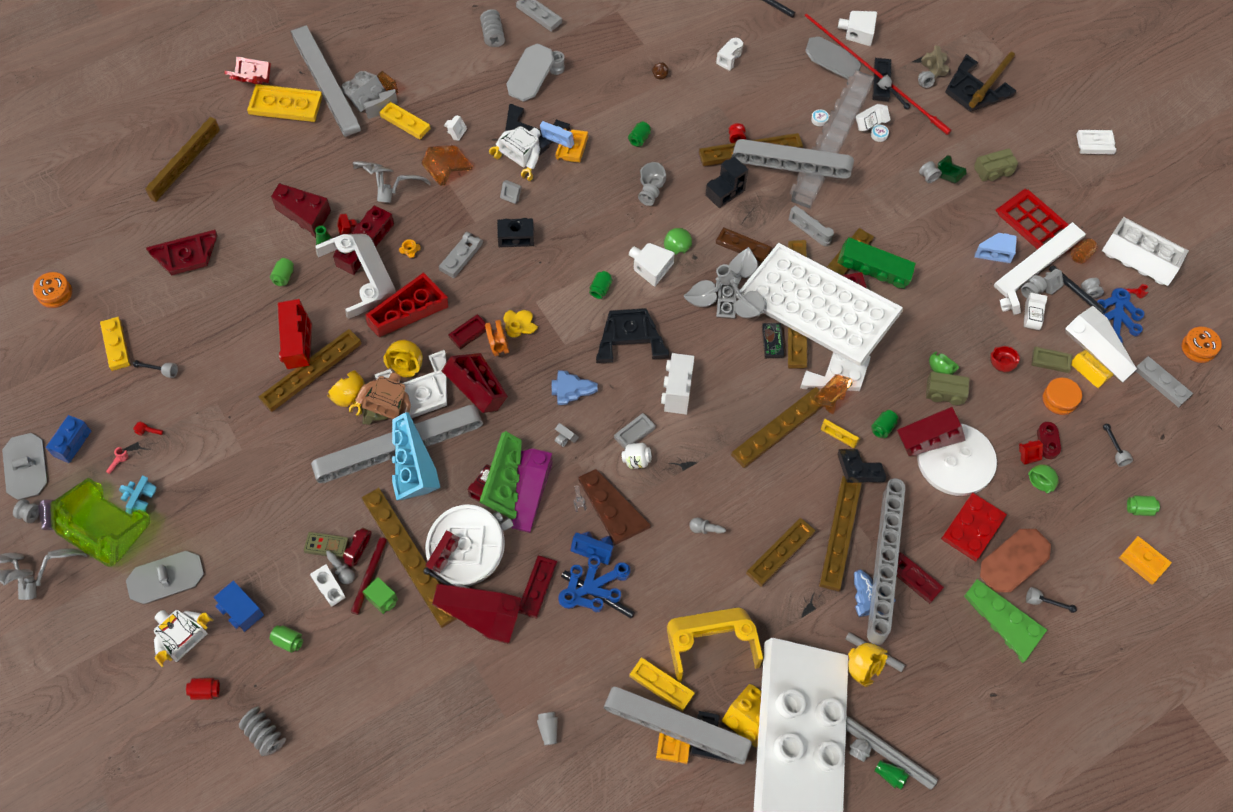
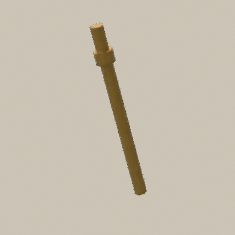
M1009 52L981 89L974 93L973 99L969 102L971 108H974L978 102L983 100L985 93L1015 57L1014 52Z

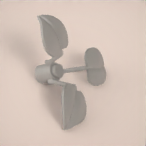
M353 162L354 169L363 167L370 174L376 172L378 185L377 201L391 203L392 193H395L396 187L401 180L417 179L430 185V181L422 176L399 175L391 189V185L384 184L383 171L393 172L392 169L372 162Z
M748 247L739 253L729 265L723 264L717 268L716 287L709 280L700 281L684 294V298L694 306L707 307L717 300L715 292L719 290L720 282L723 285L731 284L741 298L734 305V310L738 316L751 318L762 314L765 309V302L761 294L756 291H748L743 296L734 283V277H750L758 268L757 260L750 248Z
M69 548L49 551L48 555L44 557L36 580H34L33 576H30L33 575L32 570L19 569L17 560L24 559L23 554H0V563L11 562L15 569L0 570V582L5 586L9 582L18 579V599H34L37 597L36 586L41 585L40 581L49 559L75 555L87 557V554Z

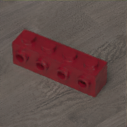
M373 205L365 213L361 222L356 224L351 234L368 235L376 248L394 225L392 213ZM339 250L334 252L333 258L336 267L355 275L362 266L355 250L349 253H342Z

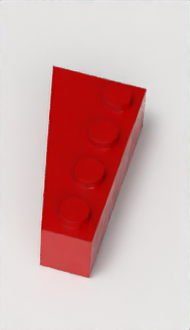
M423 272L365 315L368 327L378 337H381L448 308V297Z

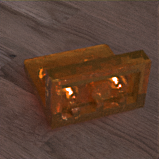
M455 145L428 147L421 162L440 186L446 185L451 172L472 170L473 165Z

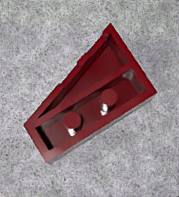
M279 183L271 196L277 211L291 221L293 220L298 223L302 229L305 228L315 238L316 228L323 226L331 212L326 197Z
M481 353L451 356L441 370L482 413L498 411L508 397Z
M953 407L897 430L908 456H916L927 451L966 441L962 425Z

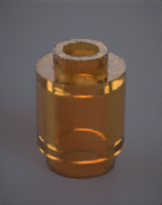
M1090 238L1082 240L1071 250L1072 260L1079 264L1085 263L1096 253L1097 243Z

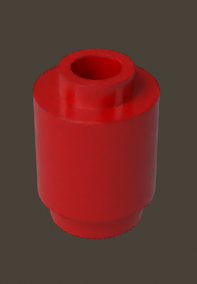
M192 678L190 683L186 685V695L190 696L191 700H212L214 697H219L220 682L219 680H214V678Z

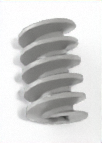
M494 9L483 12L480 21L484 42L490 47L503 45L505 37L500 13Z
M256 706L243 716L239 723V728L244 730L245 736L249 737L251 743H254V747L259 750L260 755L268 756L279 750L286 739L278 740L281 732L273 734L276 726L268 727L271 720L266 719L263 721L266 714L264 712L258 714L261 708Z

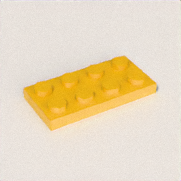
M256 84L247 111L249 115L315 122L323 95L321 91Z

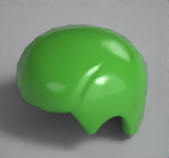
M683 228L670 230L664 239L665 249L674 252L675 255L680 252L686 253L692 246V237Z
M937 351L929 358L930 367L934 372L953 375L959 368L946 355L941 353L937 356Z
M1045 464L1036 465L1028 473L1032 485L1038 490L1049 493L1054 491L1058 485L1059 476L1051 466Z

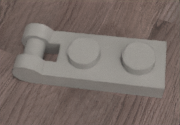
M796 205L791 209L789 221L821 245L827 247L831 244L834 234L833 229L825 228L818 220L810 217L803 209L798 208Z
M465 232L461 241L439 265V270L455 278L481 247L483 240L479 237H473L470 232Z

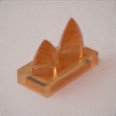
M835 374L814 396L815 402L823 404L830 414H834L836 401L838 399L844 400L846 391L853 384L852 379Z

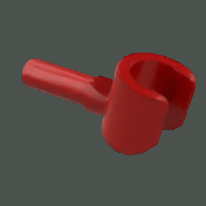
M1146 284L1140 285L1137 289L1123 288L1129 293L1135 294L1138 298H1143L1149 293L1145 292L1148 288Z
M141 421L137 422L133 428L134 432L140 436L145 431L159 435L163 434V430L148 427Z

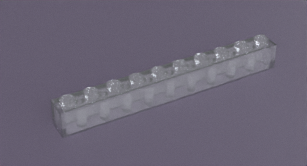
M857 70L853 76H849L846 84L847 88L844 87L841 92V100L837 99L834 107L835 111H831L829 115V123L824 124L823 134H819L816 141L817 146H813L811 150L839 153L856 120V115L859 114L872 88L873 76ZM799 172L797 177L798 183L793 184L790 194H792L791 202L811 209L827 176Z

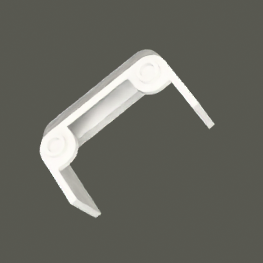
M343 234L315 246L318 257L335 250H339L342 253H349L355 250L370 283L363 285L360 289L362 302L345 309L347 319L377 307L396 293L395 287L373 241L368 235Z

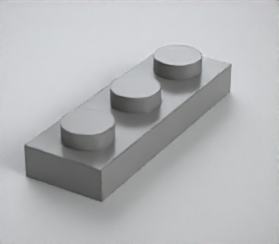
M518 0L516 2V7L549 31H553L562 23L560 16L537 0Z
M1149 356L1136 366L1137 370L1135 372L1178 408L1193 394Z

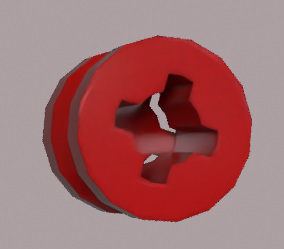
M736 123L729 127L730 143H736L740 139L746 140V129L743 124Z

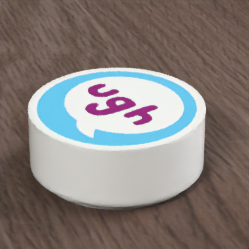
M815 110L811 121L816 126H825L828 123L829 115L824 110Z
M876 125L871 131L872 139L878 142L885 141L889 134L888 128L884 125Z

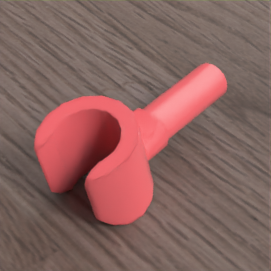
M117 447L114 450L116 458L106 470L108 474L113 471L119 462H125L128 459L127 450L123 454H121V447Z

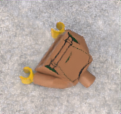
M391 373L389 378L379 376L376 381L373 380L362 386L355 399L356 404H352L349 407V412L352 413L353 409L358 407L356 416H360L362 408L391 419L405 412H410L411 403L409 395L404 392L405 385L399 383L401 376L397 373Z

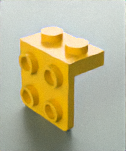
M749 684L731 704L721 722L738 735L750 740L752 745L757 748L761 691L754 685Z

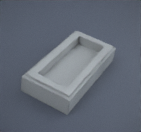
M642 413L614 435V439L626 449L628 444L638 443L651 433L656 426Z

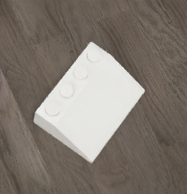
M1123 217L1102 251L1106 256L1116 258L1123 265L1133 267L1140 274L1150 276L1157 283L1168 286L1180 269L1189 250Z

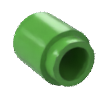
M281 258L276 262L270 275V279L275 285H287L294 270L293 262L286 258Z
M1133 496L1127 500L1128 513H1133V515L1155 516L1156 512H1159L1160 503L1156 500L1155 496Z
M284 625L275 626L269 638L273 645L290 653H293L295 650L298 651L303 644L302 634Z

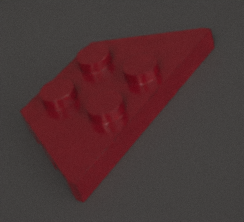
M211 230L149 246L146 249L172 276L208 266L218 235L216 230Z

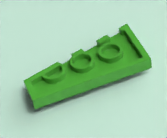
M505 431L501 434L479 502L510 519H514L517 513L515 511V502L518 499L516 484L519 482L517 470L520 464L522 440Z
M978 579L964 596L976 611L987 619L991 624L990 627L1001 635L1005 640L1004 643L1016 652L1022 663L1025 662L1047 631V629Z

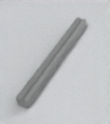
M846 716V730L858 739L867 740L871 748L896 766L905 769L906 773L927 788H934L938 781L936 777L852 718Z

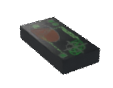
M762 323L765 359L783 358L784 349L781 323Z

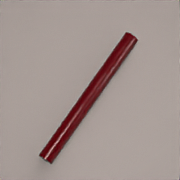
M380 537L351 609L352 614L358 615L365 599L363 591L372 581L387 542L386 538Z

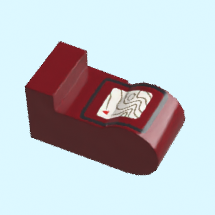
M486 464L483 467L480 475L467 489L469 497L478 502L480 501L491 468L490 465Z

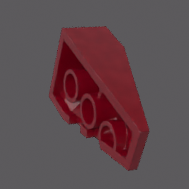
M437 584L432 605L451 617L459 619L467 627L480 632L485 638L509 644L517 620L521 597L500 592Z

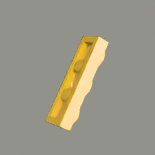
M389 102L379 112L380 117L419 140L431 129L430 124L392 102Z
M119 316L101 321L100 325L109 368L111 371L131 366Z
M642 657L629 674L630 678L681 712L685 710L695 693Z

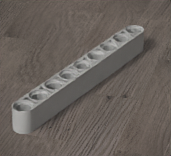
M307 25L291 30L293 40L319 90L322 92L343 136L347 137L360 132L359 123Z
M468 405L414 425L425 447L478 429L482 426L483 422L475 405ZM392 432L312 461L311 466L316 481L318 483H326L391 460L392 456H395Z
M896 478L888 482L882 497L867 630L868 640L875 645H881L885 642L892 625L905 497V484Z

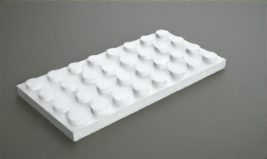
M780 243L775 246L739 290L743 296L748 291L758 292L765 302L764 314L858 366L864 363L903 312V307Z

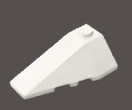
M1094 306L1078 315L1065 328L1068 336L1083 349L1087 350L1122 383L1137 370L1107 317Z

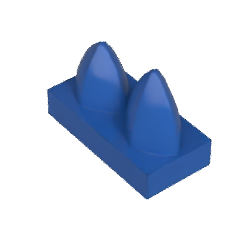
M590 531L582 534L576 532L572 540L571 552L587 558L594 555L598 556L601 563L608 565L614 546L610 536L596 540L593 539Z

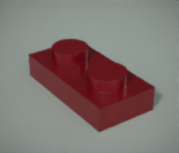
M446 530L425 566L440 573L446 567L450 554L456 550L460 538Z

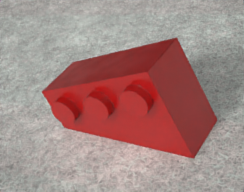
M300 299L279 302L280 361L284 362L287 370L310 366L312 322Z

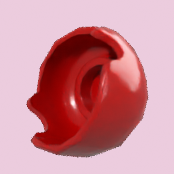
M1001 346L995 347L993 352H991L990 361L996 370L1010 372L1019 364L1020 356L1014 348Z

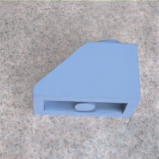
M997 233L979 244L975 257L1011 263L1016 251L1017 236Z

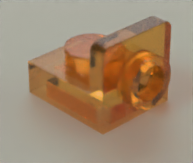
M383 71L376 75L386 91L395 89L396 94L398 93L397 84L394 79Z

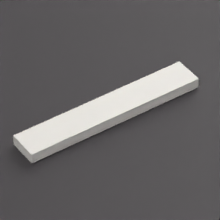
M1072 222L995 282L994 287L1008 298L1007 291L1018 290L1033 276L1037 275L1083 239L1086 234Z

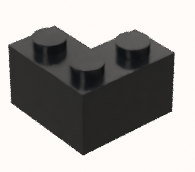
M735 156L725 160L721 164L720 176L707 183L705 196L718 208H721L745 191L749 169Z

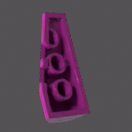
M537 449L521 451L520 464L517 470L519 482L516 484L518 499L515 502V511L517 513L516 518L511 519L514 525L511 527L512 529L531 533L553 464L552 453Z

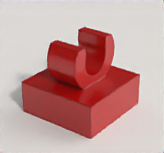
M340 214L337 223L339 235L352 233L357 221L355 219L348 220L347 214Z
M1040 440L1028 441L1026 444L1020 443L1021 462L1025 465L1042 460L1043 443Z

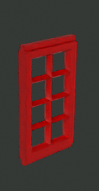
M1026 188L996 209L998 215L1037 250L1044 245L1042 242L1049 237L1052 239L1055 236L1054 233L1060 229H1065L1069 225ZM1026 199L1035 205L1028 212L1019 205ZM1015 207L1024 214L1017 220L1008 213ZM1037 209L1046 215L1040 221L1031 215ZM1026 217L1035 224L1028 230L1020 224ZM1048 219H1051L1058 225L1052 231H1049L1042 225ZM1038 227L1046 233L1040 240L1031 234Z

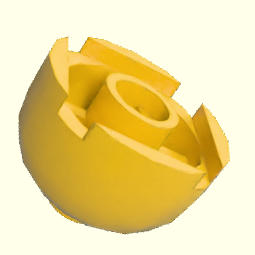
M398 340L392 343L383 356L386 367L388 369L392 368L395 373L405 378L413 377L415 373H418L423 362L420 348L408 340Z
M356 370L347 374L349 378L344 380L341 378L329 390L327 397L337 406L350 407L352 404H356L355 399L362 386L365 385L364 379Z
M864 643L856 649L852 648L848 654V670L852 678L864 687L870 686L874 682L871 680L872 676L875 674L879 676L885 666L888 656L884 653H887V650L872 643Z

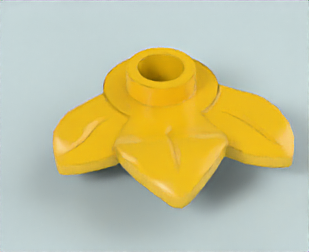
M508 310L503 318V321L506 323L505 331L507 335L519 337L521 333L531 334L535 332L538 326L531 323L533 318L532 312L522 310L515 313L512 310Z

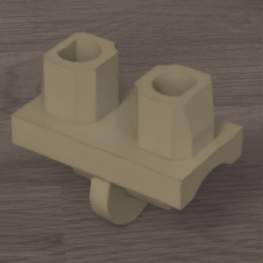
M936 45L932 53H926L922 57V65L929 68V71L934 74V78L938 75L944 77L949 72V66L943 65L947 60V54L941 52L940 46Z

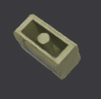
M1010 148L977 157L974 169L979 174L982 182L987 180L994 181L1004 175L1006 177L1011 176L1016 170L1018 161L1013 156Z
M931 371L927 379L926 398L931 399L933 402L947 401L952 405L964 404L969 393V377Z

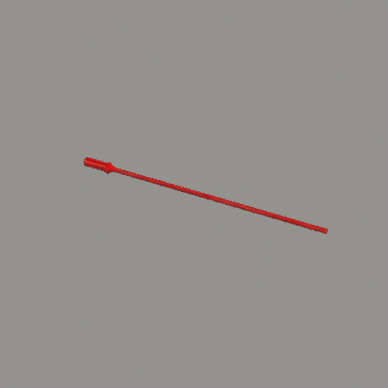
M807 13L805 14V17L807 19H809L818 28L825 32L829 37L836 41L840 46L847 50L851 55L858 59L862 64H864L868 69L875 73L879 78L882 79L884 77L872 66H870L867 62H865L861 57L854 53L850 48L843 44L839 39L832 35L828 30L821 26L817 21L810 17ZM894 84L891 85L895 91L925 114L931 121V124L933 123L946 135L950 134L952 130L940 121L937 116L930 115Z

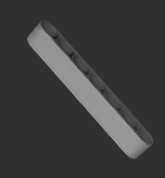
M744 139L736 141L732 157L735 156L744 164L847 179L851 176L854 165L853 157L845 154Z
M618 687L611 688L604 705V709L612 714L738 764H745L752 742L747 738Z

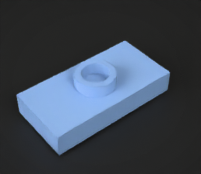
M542 121L540 129L543 138L572 148L574 145L572 132Z

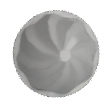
M922 71L918 76V83L922 87L929 88L935 82L934 74L931 71Z
M856 739L850 744L849 754L863 762H865L867 757H870L871 746L867 740Z

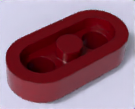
M1043 422L1037 429L1038 440L1043 443L1042 456L1050 460L1055 459L1061 452L1059 431L1054 423Z
M361 528L355 532L350 548L348 547L343 554L345 564L354 567L358 563L372 535L370 530Z

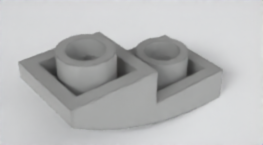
M395 89L378 93L379 99L364 103L368 119L379 116V112L389 102L395 105L398 103Z
M720 282L716 317L735 319L734 305L737 293L731 284L723 285Z

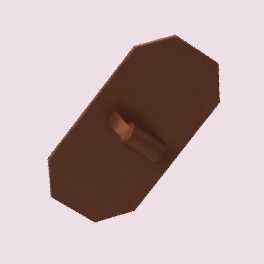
M1019 529L982 561L980 577L995 592H1012L1050 559L1051 543L1037 529Z

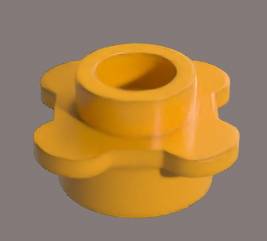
M408 239L402 243L399 252L406 254L408 258H413L421 247L414 240Z

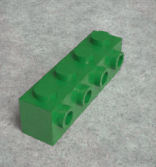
M850 237L842 245L837 262L845 268H851L862 272L863 275L872 276L879 281H885L897 288L903 289L911 282L916 265L915 262Z

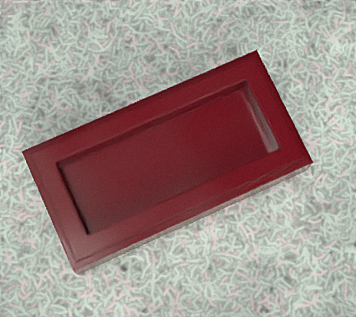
M477 314L449 333L448 337L459 349H462L486 332V322Z

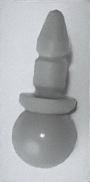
M699 517L693 518L689 524L691 531L694 533L726 532V529L720 525L709 524L708 520H703Z
M327 551L328 560L337 569L335 574H338L339 581L342 584L352 583L355 578L353 570L347 568V564L342 565L335 554Z

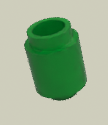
M640 122L635 125L628 135V139L633 146L640 147L644 144L651 133L650 125L646 122Z
M597 272L589 287V293L594 298L602 299L606 296L613 282L608 272Z
M892 410L882 412L871 425L873 434L878 438H887L898 424V415Z

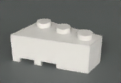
M672 353L671 360H667L666 371H669V376H665L664 387L667 389L666 393H662L661 404H665L664 412L687 414L694 356Z

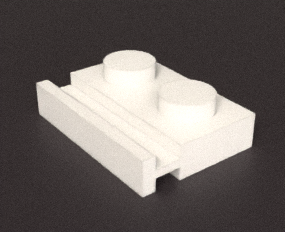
M1078 130L1076 134L1078 145L1081 149L1080 154H1115L1117 150L1114 146L1115 140L1112 130Z

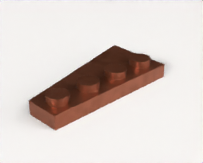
M597 469L578 477L581 486L615 545L650 528L651 525Z

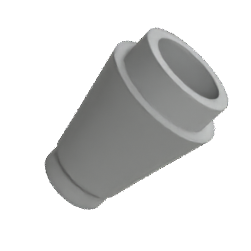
M555 712L539 714L537 724L544 741V746L557 744L558 717L555 716Z

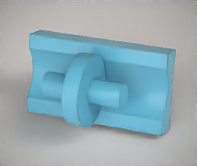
M142 475L135 490L133 489L135 483L132 481L129 482L128 486L121 485L119 491L123 493L121 500L127 501L130 496L125 507V512L128 514H132V512L144 514L148 503L140 500L141 495L152 498L156 492L157 487L148 482V477Z

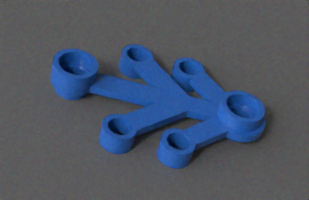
M1116 288L1113 290L1110 298L1106 300L1099 299L1097 302L1103 305L1105 309L1115 304V309L1103 315L1108 320L1113 319L1112 327L1121 343H1123L1120 336L1121 322L1127 326L1130 334L1133 336L1140 335L1143 330L1140 324H1134L1123 311V307L1131 313V317L1135 321H1140L1145 313L1142 309L1135 308L1129 301L1130 294L1127 290Z
M595 555L591 556L588 559L589 568L584 585L576 589L578 578L583 574V569L580 565H573L570 569L571 578L568 588L562 590L558 596L559 604L566 609H571L578 605L590 608L594 612H600L603 609L602 599L594 598L589 600L582 598V596L590 594L609 599L613 603L619 602L621 599V591L619 589L606 590L599 587L614 579L620 581L628 579L630 575L629 565L623 562L618 563L613 571L594 580L596 570L600 567V558ZM595 560L598 563L596 565L591 564V561ZM625 568L626 570L624 572H620L618 569ZM574 570H579L580 573H579V574H574L573 571H574ZM616 593L618 597L613 598L611 594ZM569 595L572 596V599L567 600L565 597ZM600 603L601 606L595 607L593 604Z

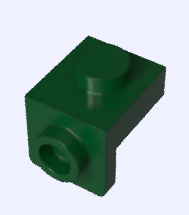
M947 155L937 164L938 169L941 171L939 177L941 179L957 183L967 174L966 168L952 164V157L950 155Z

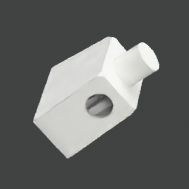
M851 11L849 20L839 18L838 28L847 30V40L871 46L877 12Z
M651 243L646 244L642 250L634 246L629 252V256L635 259L634 270L653 286L658 284L674 264V252Z

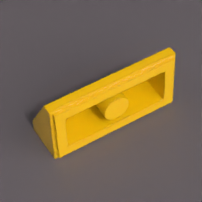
M1087 350L1078 353L1072 360L1071 365L1097 388L1113 376V373Z
M824 419L821 430L852 448H855L861 438L829 419Z

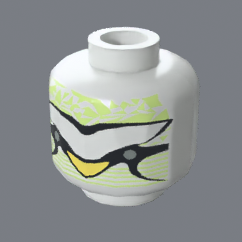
M645 443L628 444L625 451H622V461L630 469L645 468L652 460L651 449Z

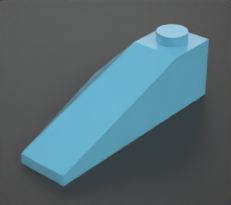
M409 412L394 418L392 421V443L395 445V456H392V463H395V475H392V483L396 500L400 501L425 495L441 488L436 468Z

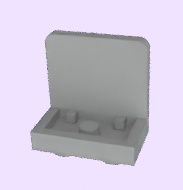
M366 71L356 73L355 78L351 81H346L341 85L342 88H340L343 95L351 99L359 112L365 110V102L379 99L378 93L386 91L378 77Z

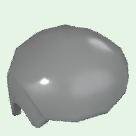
M650 162L641 168L640 181L643 186L649 183L659 189L666 182V172L660 163Z

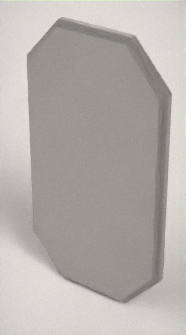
M819 36L809 38L805 51L811 61L846 79L858 77L861 64L847 50Z
M538 43L525 49L506 84L509 96L523 102L536 96L554 63L552 49Z
M32 433L12 437L2 449L6 493L17 500L37 496L47 484L43 440Z
M183 551L135 567L126 579L129 598L141 604H147L194 588L204 575L200 556Z

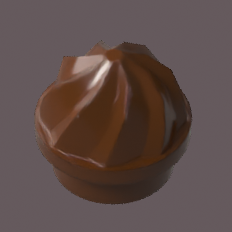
M658 62L652 68V73L656 79L662 80L668 75L669 68L664 62Z

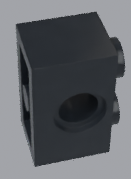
M533 218L498 219L497 238L499 248L534 246Z

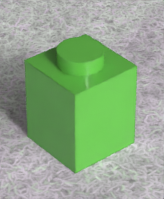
M379 577L363 591L366 599L382 614L393 609L398 600L395 592Z

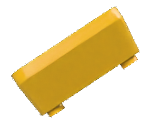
M732 608L673 618L669 621L667 634L678 682H681L683 676L679 652L690 650L695 637L735 631L736 636L740 640L749 641L755 669L760 668L763 655L756 626L746 610Z

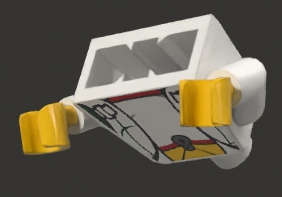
M523 127L505 131L497 141V146L491 147L489 153L495 159H500L503 153L523 168L527 166V169L522 170L521 176L525 178V175L529 173L527 180L531 181L533 179L531 170L535 168L540 153L538 139L541 135L540 131L537 128L528 131Z
M165 610L158 612L155 620L159 625L154 629L156 634L154 638L155 660L161 667H163V663L166 660L171 662L174 659L178 662L208 634L204 629H207L206 624L209 621L213 622L214 619L207 613L201 614L191 611L181 613L175 610L169 615Z

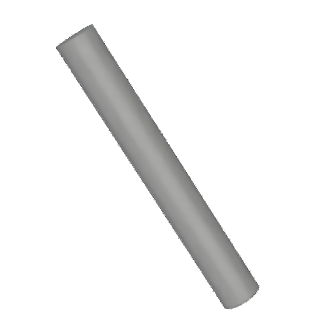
M850 632L845 640L857 647L867 643ZM887 655L886 664L902 672L905 665Z

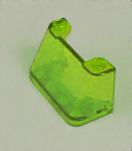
M87 478L51 502L52 528L57 535L102 564L112 567L122 559L149 526L150 515L141 510L134 511L132 515L126 513L104 499V490L100 483Z

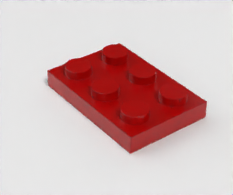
M972 492L941 540L976 562L1007 514Z

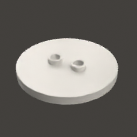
M964 424L961 425L966 441L917 455L918 466L924 478L936 489L955 496L971 495L972 492L975 494L984 489L992 480L997 467L996 454L990 441L978 430Z
M460 505L447 510L436 519L430 528L426 540L427 561L446 530L460 539L456 550L450 554L446 567L440 573L433 571L435 574L453 585L463 584L470 586L485 580L495 571L504 553L505 538L503 529L494 515L479 506Z

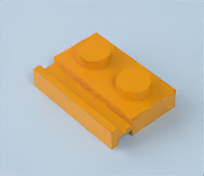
M571 130L569 132H572L574 145L572 148H568L559 144L555 156L557 160L562 158L565 161L580 162L587 143L588 132Z
M1139 536L1134 539L1119 557L1120 560L1151 585L1157 581L1172 563Z
M659 733L656 760L687 764L690 744Z

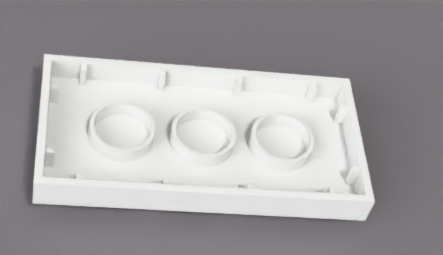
M770 638L764 642L754 812H843L848 655L776 638Z

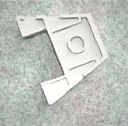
M833 352L826 376L806 371L800 388L817 387L819 390L835 388V390L860 391L871 356H868L864 363L858 366Z
M445 350L429 355L434 372L402 383L405 385L404 392L409 395L411 403L409 414L411 418L447 406V376L441 371L446 364ZM389 369L377 373L375 378L376 380L379 376L389 378L392 371Z

